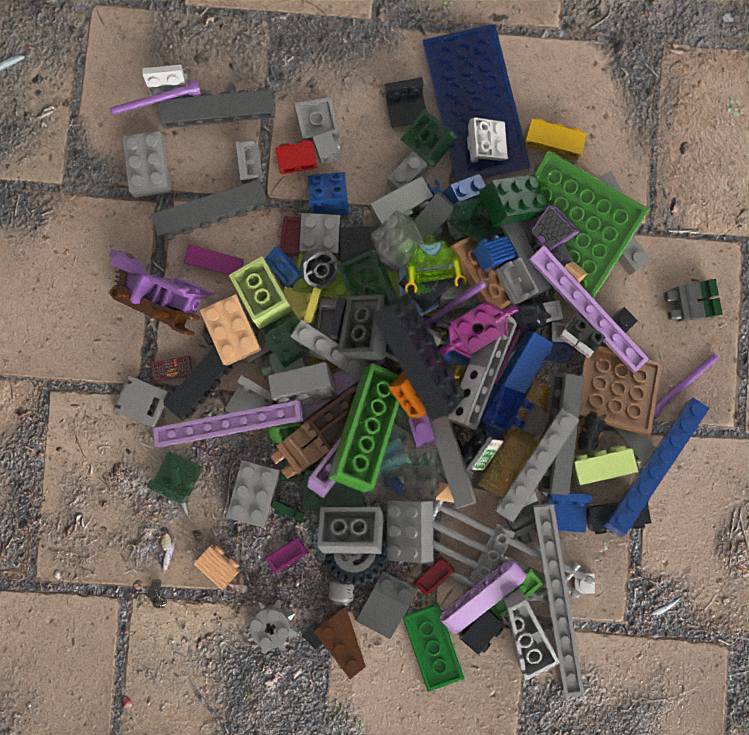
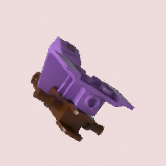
M111 249L109 256L112 259L110 264L119 268V271H116V273H120V276H115L119 278V281H114L117 285L110 289L111 297L122 304L169 325L171 329L181 334L194 335V331L185 328L186 320H199L200 316L194 313L200 306V299H206L210 295H215V292L186 279L175 278L171 280L165 277L160 278L155 275L146 274L145 266L133 254Z

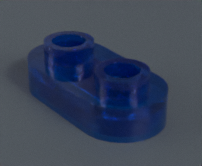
M552 342V351L544 361L565 362L571 358L572 348L567 343ZM560 349L566 351L564 356L560 354Z

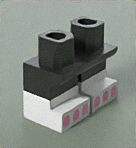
M578 316L569 321L559 335L570 345L574 346L576 344L574 348L588 358L593 352L597 351L606 338L604 334L594 329L588 322Z

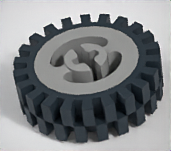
M383 537L381 554H369L365 562L359 554L353 556L352 553H346L349 559L344 561V553H325L327 566L339 581H343L347 585L351 583L353 586H358L359 583L366 585L367 581H370V583L374 581L373 578L380 576V570H384V563H387V548Z

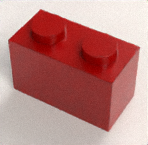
M301 140L297 144L290 145L289 143L279 145V147H275L281 175L318 168L313 141Z

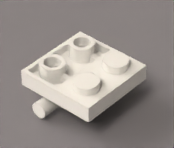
M181 65L143 68V77L151 96L184 87L187 84L186 81H188V75L184 74ZM181 95V96L174 97V98H182V97L185 96V95Z
M480 118L470 119L467 146L468 150H470L471 162H478V158L497 161L508 159L505 122Z

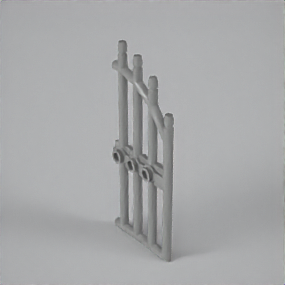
M435 500L433 504V528L482 552L478 561H475L433 540V549L474 568L469 578L456 571L450 578L473 588L496 570L500 561L505 563L507 560L513 559L504 554L509 545L542 560L541 551L513 538L515 532L510 530V528L500 524L493 528L444 504V501ZM438 511H443L491 535L487 544L485 545L434 520ZM513 559L523 571L529 568V566ZM433 560V561L425 562V563H422V564H424V565H426V566L429 567V566H430L431 564H433L435 561ZM574 561L571 566L563 562L566 583L574 576L588 584H594L595 579L592 576L578 570L581 567L579 562ZM533 569L546 583L544 574ZM567 585L568 594L574 598H579L580 592ZM547 588L540 591L535 590L526 598L528 602L538 600L549 605Z

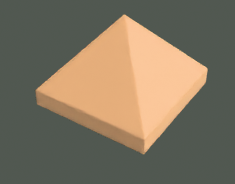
M437 482L436 500L454 503L449 484Z

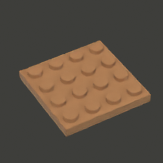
M487 227L452 245L448 249L453 259H458L459 268L471 287L481 280L486 283L485 287L476 293L480 303L488 301L499 308H504L511 301L495 270L503 265L482 271L472 251L478 247L477 243L486 238L489 241L492 238Z
M599 346L597 351L593 352L589 358L584 355L580 376H584L579 417L585 419L590 411L598 413V417L606 414V425L649 436L652 431L662 363L648 360L637 372L633 373L609 348Z

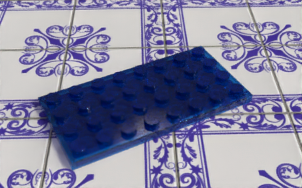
M491 24L423 39V48L456 182L478 174L483 179L530 168L496 25ZM480 118L505 122L508 159L497 161L478 158V162H471L470 150H468L467 146L470 119Z

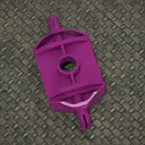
M485 301L449 323L450 340H448V344L439 348V350L444 355L455 350L472 358V353L504 334L506 337L508 336L507 318L519 311L517 306L513 304L503 309L491 302ZM480 323L483 325V328L480 331H474L472 329L473 325Z

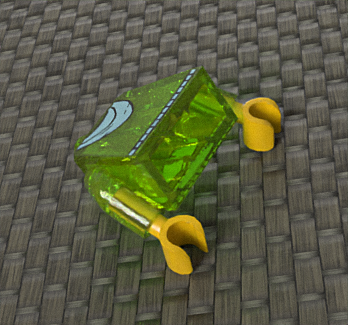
M433 235L424 236V244L416 246V252L411 254L406 264V279L408 280V284L405 286L406 292L408 293L407 288L412 284L415 286L416 293L417 286L414 280L419 283L454 278V286L458 287L457 279L461 278L463 285H465L467 279L461 275L463 270L459 255L450 247H447L444 241L435 242Z

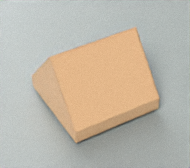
M573 261L564 267L578 283L587 274L585 270Z

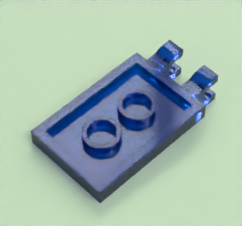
M494 383L480 420L508 431L511 430L512 426L525 430L528 422L516 417L520 407L533 411L535 403L524 398L525 393Z

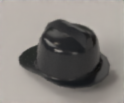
M526 300L515 304L519 311L513 313L514 319L520 327L535 332L546 324L547 319L551 318V314L546 312L545 306L541 302Z

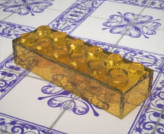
M534 380L530 389L524 393L521 405L516 409L511 422L503 434L505 442L484 470L477 483L478 485L501 498L505 496L545 434L550 395L549 387Z

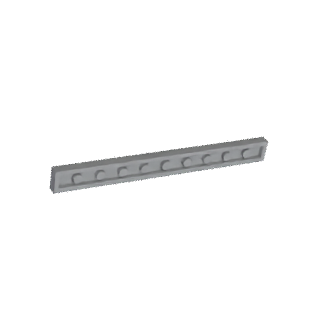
M554 504L533 505L557 655L560 661L559 667L564 696L585 695Z

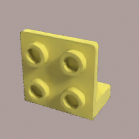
M285 286L283 293L293 311L275 321L296 327L301 319L313 327L320 298L322 297V289L314 287L313 292L307 294L292 291V287L287 288Z

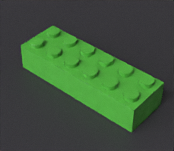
M373 363L363 369L330 470L329 479L362 492L374 489L399 407L398 400L389 389V386L399 376L398 374Z

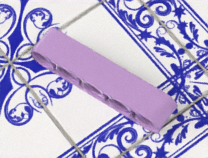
M513 559L507 560L442 612L443 615L440 616V621L453 634L459 633L518 587L526 579V573Z

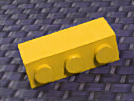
M541 118L531 119L523 146L544 152L551 151L559 156L578 160L582 154L587 133L582 132L578 128H566L560 123H547Z

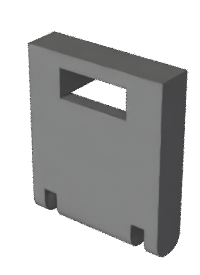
M128 375L126 379L132 382L131 384L124 383L116 401V404L121 405V407H114L113 411L156 428L165 407L163 404L168 400L170 392ZM154 397L159 398L160 401L154 415H148L147 413Z

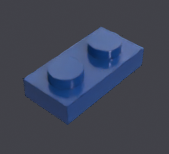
M279 246L274 247L266 256L265 261L287 288L292 287L301 277L300 270Z

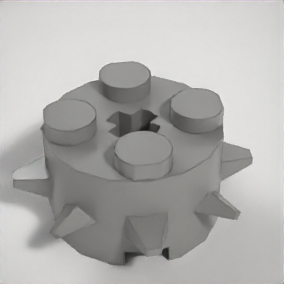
M277 600L274 605L270 604L267 606L258 602V612L256 615L245 618V621L250 624L251 632L247 640H254L262 648V653L277 647L284 651L286 639L289 636H297L298 633L291 627V619L296 615L295 612L288 613L285 608H281V600ZM268 623L275 625L274 630L267 627Z

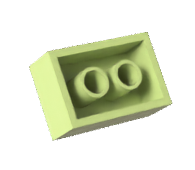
M263 256L229 275L250 317L259 329L293 311Z
M617 445L608 447L609 451L601 449L591 451L589 456L587 454L574 455L571 483L583 485L638 472L633 448Z

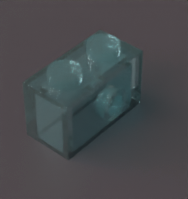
M400 438L387 443L377 478L387 473H395L400 467L411 463Z

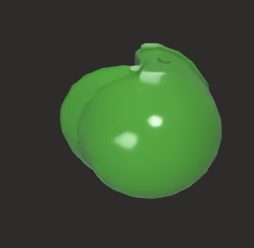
M300 422L267 427V433L272 443L279 444L295 432V427L302 424Z

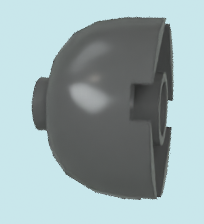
M317 248L305 254L301 260L300 272L308 285L323 289L336 281L337 273L340 272V265L335 255L325 249Z

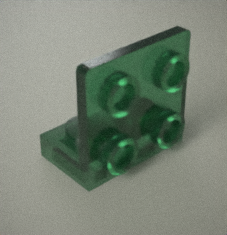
M480 195L455 202L450 224L455 226L458 231L468 235L471 240L480 242L483 239H489L503 233V229L498 226L493 227L492 222L482 216L485 205Z
M293 311L261 331L263 338L284 367L289 366L311 351V349L290 337L300 321Z
M168 452L155 479L149 480L147 488L181 504L186 503L203 467L173 452Z

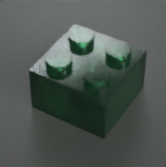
M423 109L400 140L431 166L435 167L458 137L437 118Z

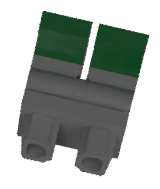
M716 278L679 285L665 292V301H674L675 308L667 310L668 319L681 322L723 315L720 298L710 299L719 295Z

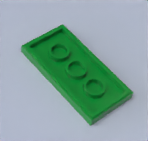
M439 603L407 613L403 617L428 692L465 679L448 629L440 621V616L443 614Z

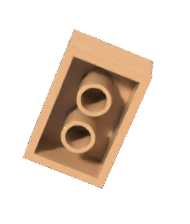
M236 294L200 310L224 365L228 366L262 351L240 298Z

